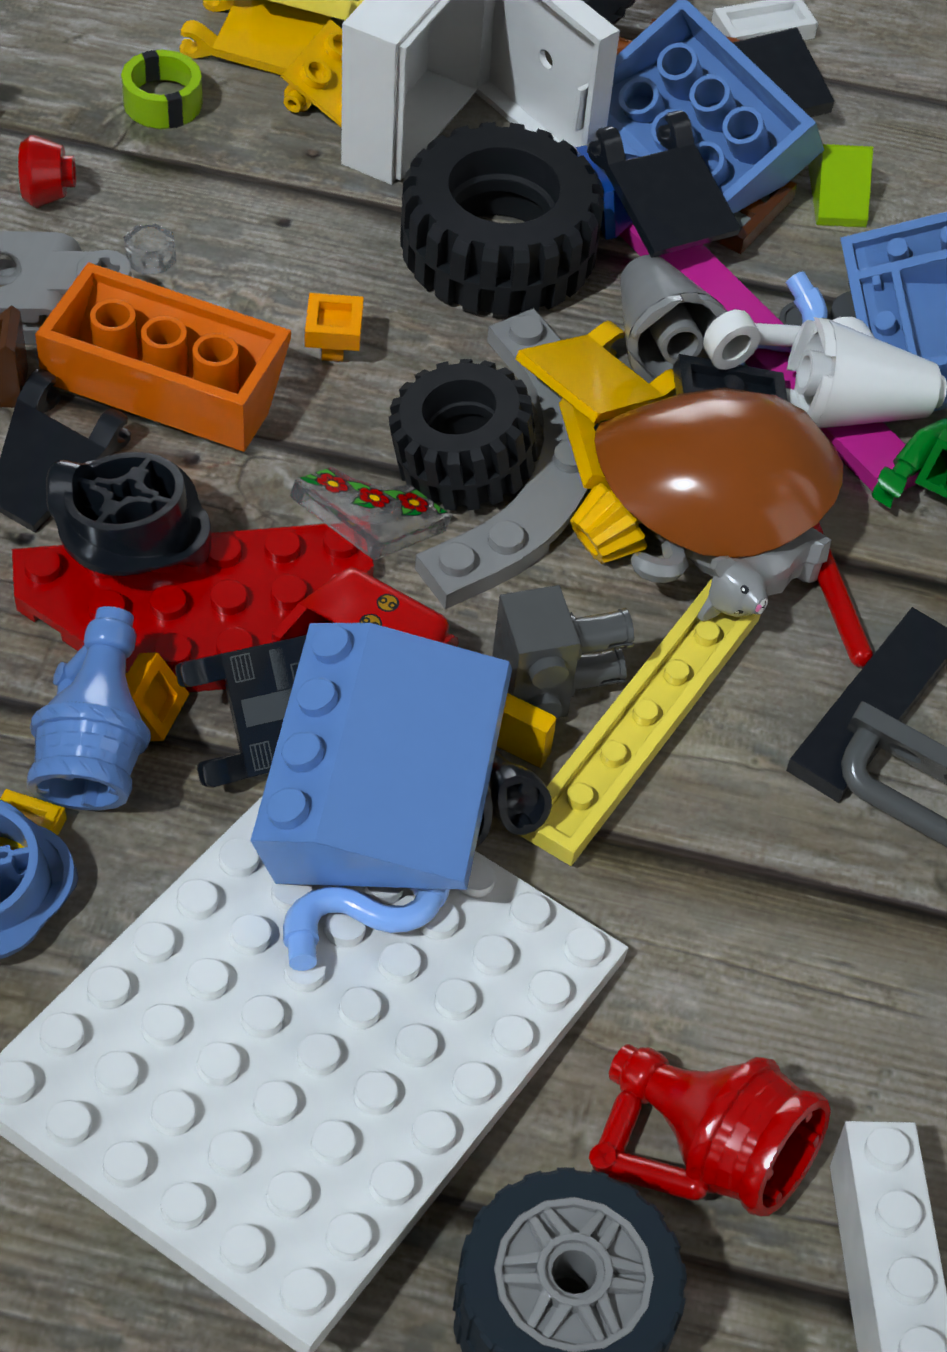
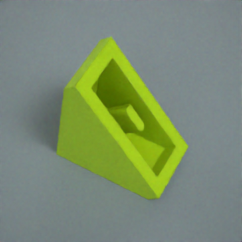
M822 144L824 151L808 164L816 225L866 227L869 216L873 147Z

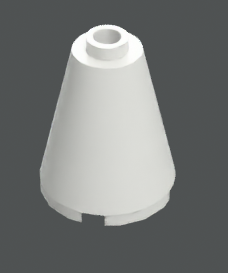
M814 317L815 321L806 320L799 329L788 359L787 370L796 371L795 389L786 388L787 401L806 411L819 428L927 418L933 413L935 408H940L943 404L947 391V381L945 376L941 375L940 368L936 363L828 318Z

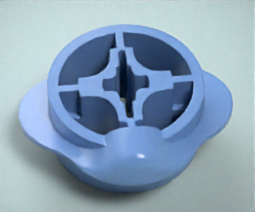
M0 800V837L11 839L24 846V848L14 850L11 849L10 845L0 846V959L14 955L28 946L47 921L60 910L77 887L78 872L67 845L58 835L44 827L38 826L17 808Z

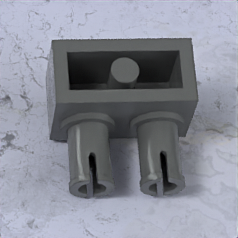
M560 585L501 594L499 596L492 657L509 661L511 664L512 673L507 693L554 715L556 718L567 717L571 697H574L575 690L610 684L619 685L626 682V662L621 648L633 647V622L626 608L618 609L614 612L575 618L574 614L569 612Z

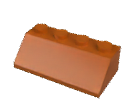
M88 262L36 332L35 337L39 367L56 376L57 382L53 386L245 452L269 413L290 344L291 330Z

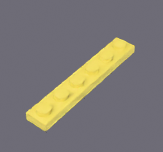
M711 579L546 788L551 795L552 808L545 823L537 830L520 836L572 866L754 628L761 614L733 617L720 613L710 620L701 621L697 616L708 598Z

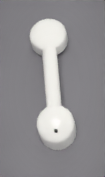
M734 309L721 314L712 321L705 331L703 345L713 365L718 369L728 370L745 362L754 353L758 345L792 347L801 326L754 323L746 311ZM838 317L832 320L874 337L862 320L854 317Z

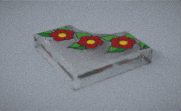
M334 467L295 479L290 493V497L373 560L380 559L446 532L452 517L451 514L411 485L397 487L372 485L352 478Z

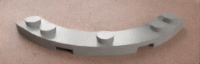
M534 308L489 326L487 342L510 370L514 372L518 380L522 379L527 387L528 394L535 406L540 426H543L541 455L525 487L501 512L485 523L459 536L416 554L415 570L445 609L496 587L540 560L549 552L550 543L563 532L567 525L572 526L571 518L590 492V489L583 488L559 407L562 397L515 360L518 351L521 349L561 340Z

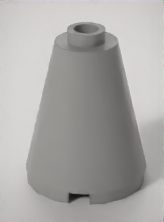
M643 255L632 260L621 274L620 287L627 357L634 372L650 383L664 371L673 369L679 354L710 359L703 345L705 331L713 320L727 312L725 307L662 257L656 256L651 258L650 255Z

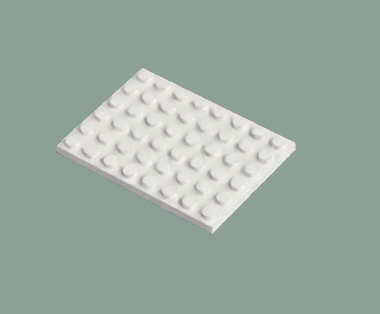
M261 797L0 1052V1135L296 1352H315L623 964L629 947L475 851L467 890L450 889L446 902L440 907L436 916L421 928L409 932L389 933L375 930L344 913H329L322 916L317 924L320 939L316 945L317 964L312 969L306 971L294 970L289 965L288 948L283 942L285 915L294 902L308 892L323 887L336 886L275 884L250 841L261 804ZM342 886L358 890L385 905L404 906L415 898V895L409 888Z

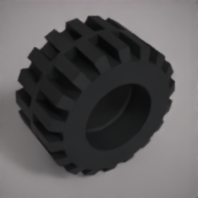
M460 359L458 364L449 365L448 361L436 364L437 369L430 372L424 369L415 375L416 381L414 383L405 382L399 389L400 397L394 398L391 403L389 427L402 481H406L409 491L416 489L429 498L425 500L431 506H433V503L441 502L446 510L456 511L458 506H467L469 511L481 509L480 504L485 502L495 505L504 501L503 494L506 492L515 494L522 488L521 479H530L534 472L533 462L538 460V446L531 397L528 395L527 387L522 379L515 380L514 372L506 367L496 370L495 363L485 360L480 364H474L472 359Z

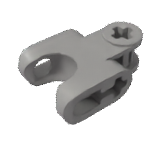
M0 231V254L12 258L10 260L0 259V285H5L0 287V313L11 305L21 312L25 344H36V332L88 262L104 268L108 267L110 270L132 277L130 261L125 255L117 251H82L79 243L73 237L64 233Z

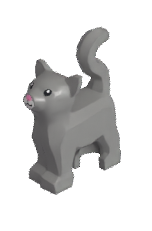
M810 528L793 541L779 548L755 556L739 558L701 555L667 540L662 545L664 559L647 553L637 552L633 554L631 564L634 572L643 579L657 583H668L677 580L689 566L688 557L702 572L713 576L708 598L697 618L701 621H707L720 613L733 617L762 614L768 604L767 596L782 593L792 579L798 578L807 583L816 581L822 563L827 562L832 539L814 528Z

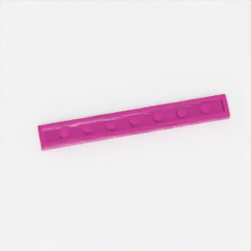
M631 223L620 236L639 256L649 255L633 223ZM703 244L660 255V257L718 300L727 312L734 309L742 310L751 316L754 323L784 325ZM759 348L745 361L750 367L784 373L785 387L795 389L796 371L787 370L790 352H777ZM883 422L820 428L836 447L841 460L871 491H873L878 483L881 470L885 466L892 470L895 466L893 460L906 445ZM920 471L907 479L904 490L916 485L915 481Z

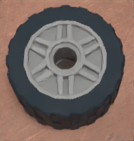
M575 1167L557 1168L556 1171L544 1173L537 1171L525 1175L523 1180L513 1185L508 1184L495 1193V1198L487 1206L483 1205L474 1218L471 1233L466 1235L461 1251L453 1302V1311H455L453 1329L456 1344H460L462 1352H668L682 1318L686 1298L683 1297L684 1288L687 1283L686 1265L681 1260L679 1253L681 1246L674 1231H670L663 1220L664 1215L653 1203H648L639 1195V1191L626 1182L622 1184L609 1178L608 1174L594 1170L591 1172L575 1170Z

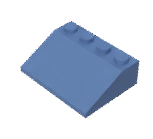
M677 0L616 56L607 127L612 126L618 130L622 139L624 153L645 156L666 151L667 149L658 141L656 131L661 125L668 124L665 120L667 113L684 111L691 122L695 145L733 214L785 186L824 151L816 122L688 0Z
M310 623L250 840L275 884L467 890L512 673L510 662L373 623Z

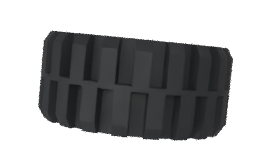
M496 122L481 123L479 128L470 129L468 125L456 128L450 133V137L442 134L427 145V149L423 148L410 163V169L405 173L402 192L400 246L403 249V259L407 268L412 273H415L414 278L427 291L435 290V296L438 300L449 306L454 302L460 304L464 312L478 315L479 311L492 312V317L507 318L509 313H523L533 308L538 312L539 307L545 306L549 310L565 301L566 295L571 297L585 284V279L591 275L595 266L604 209V191L601 181L595 174V170L583 155L577 157L578 152L575 147L564 139L561 142L553 140L550 132L539 128L536 132L526 130L523 124L510 123L509 127L496 126ZM502 215L517 218L524 222L497 223L481 219L479 216Z

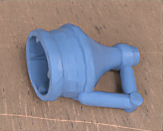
M103 606L97 609L95 619L90 621L86 628L84 646L68 663L60 662L55 670L53 684L57 686V695L48 705L37 710L31 718L30 729L31 734L35 738V761L28 772L27 789L33 796L43 801L65 808L101 811L115 809L126 804L133 786L130 775L138 756L147 749L151 740V734L145 722L142 721L139 710L130 695L126 679V658L134 651L137 637L132 627L134 615L129 611L111 606Z

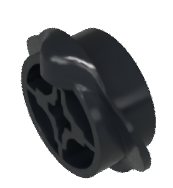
M124 452L85 463L58 460L50 466L46 477V503L48 511L55 520L62 545L69 555L82 566L101 574L129 576L144 574L177 564L200 567L207 561L211 551L212 538L210 518L201 506L192 480L173 462L151 453Z

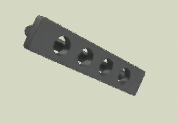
M861 701L847 727L854 735L847 745L841 761L842 776L848 788L863 801L947 847L946 818L869 775L866 767L875 747L878 746L947 785V747L872 705Z

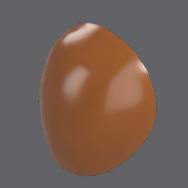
M728 388L681 393L627 411L598 425L595 432V447L600 468L612 492L623 506L647 528L668 541L701 555L739 558L755 556L779 548L818 524L835 504L843 484V463L836 447L806 411L776 395Z

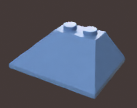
M947 212L841 237L856 318L862 320L868 326L876 339L936 363L940 368L941 375L945 376L947 381ZM947 391L943 404L940 408H935L934 411L947 408Z

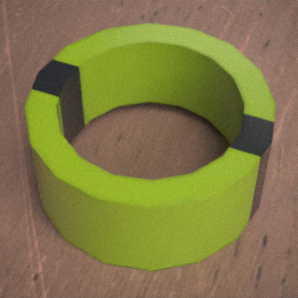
M151 50L134 56L124 65L121 73L123 103L125 112L133 121L145 127L169 129L190 123L200 114L203 105L202 75L199 65L191 57L177 51ZM157 80L175 81L185 86L180 91L163 95L152 94L139 89L142 85Z

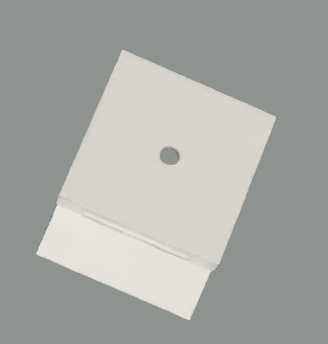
M364 0L342 23L341 164L391 185L396 179L401 181L405 173L410 169V163L423 148L427 149V145L442 133L474 93L479 95L510 123L523 124L526 130L534 132L538 128L550 132L553 140L561 142L564 139L574 146L575 149L579 146H588L591 142L598 140L595 134L596 131L607 127L620 30L582 0ZM545 50L552 58V65L546 59Z

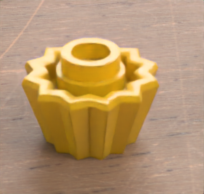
M603 483L592 488L570 520L577 538L593 558L597 559L601 564L647 548L644 540L645 535L639 527L641 522L623 506L612 490H609Z

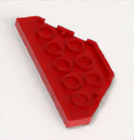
M366 520L212 533L210 555L207 561L200 567L177 564L144 574L129 576L106 575L89 570L73 559L63 545L12 549L16 610L33 622L40 619L60 632L62 641L75 650L79 651L84 646L86 628L90 621L95 619L96 611L99 607H117L127 610L134 615L132 627L137 637L134 651L126 658V673L129 672L139 653L158 652L176 675L175 666L180 662L267 644L272 639V632L296 605L323 586L334 574L341 573L348 568H356L371 576L374 575V563ZM224 679L198 686L185 687L189 693L226 689Z

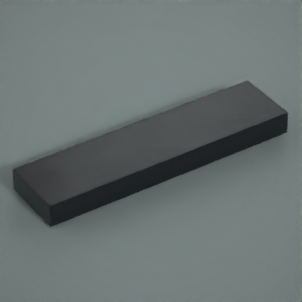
M911 607L792 755L786 771L839 803L849 790L842 776L841 765L845 749L854 735L847 727L861 701L902 722L947 664V627ZM878 746L875 747L873 753L871 754L867 762L866 767L881 748H879Z

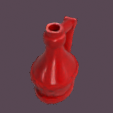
M626 1044L617 1052L609 1069V1079L620 1086L621 1093L615 1098L599 1143L589 1153V1160L594 1171L608 1174V1177L615 1181L626 1182L688 1200L698 1201L704 1198L707 1193H717L740 1200L742 1206L749 1214L770 1216L784 1205L808 1173L827 1132L831 1108L828 1100L821 1093L801 1090L780 1071L774 1059L754 1057L746 1063L714 1071L686 1070L670 1065L668 1059L663 1054L650 1047L638 1049L631 1044ZM650 1103L664 1116L676 1136L686 1169L625 1153L642 1104Z

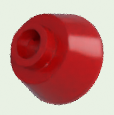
M30 135L20 143L18 171L22 199L32 207L39 208L65 198L67 187L76 186V162L74 155H66L63 145L37 135Z

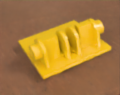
M330 19L280 77L288 83L284 90L283 102L289 111L293 113L303 112L314 104L342 128V28Z

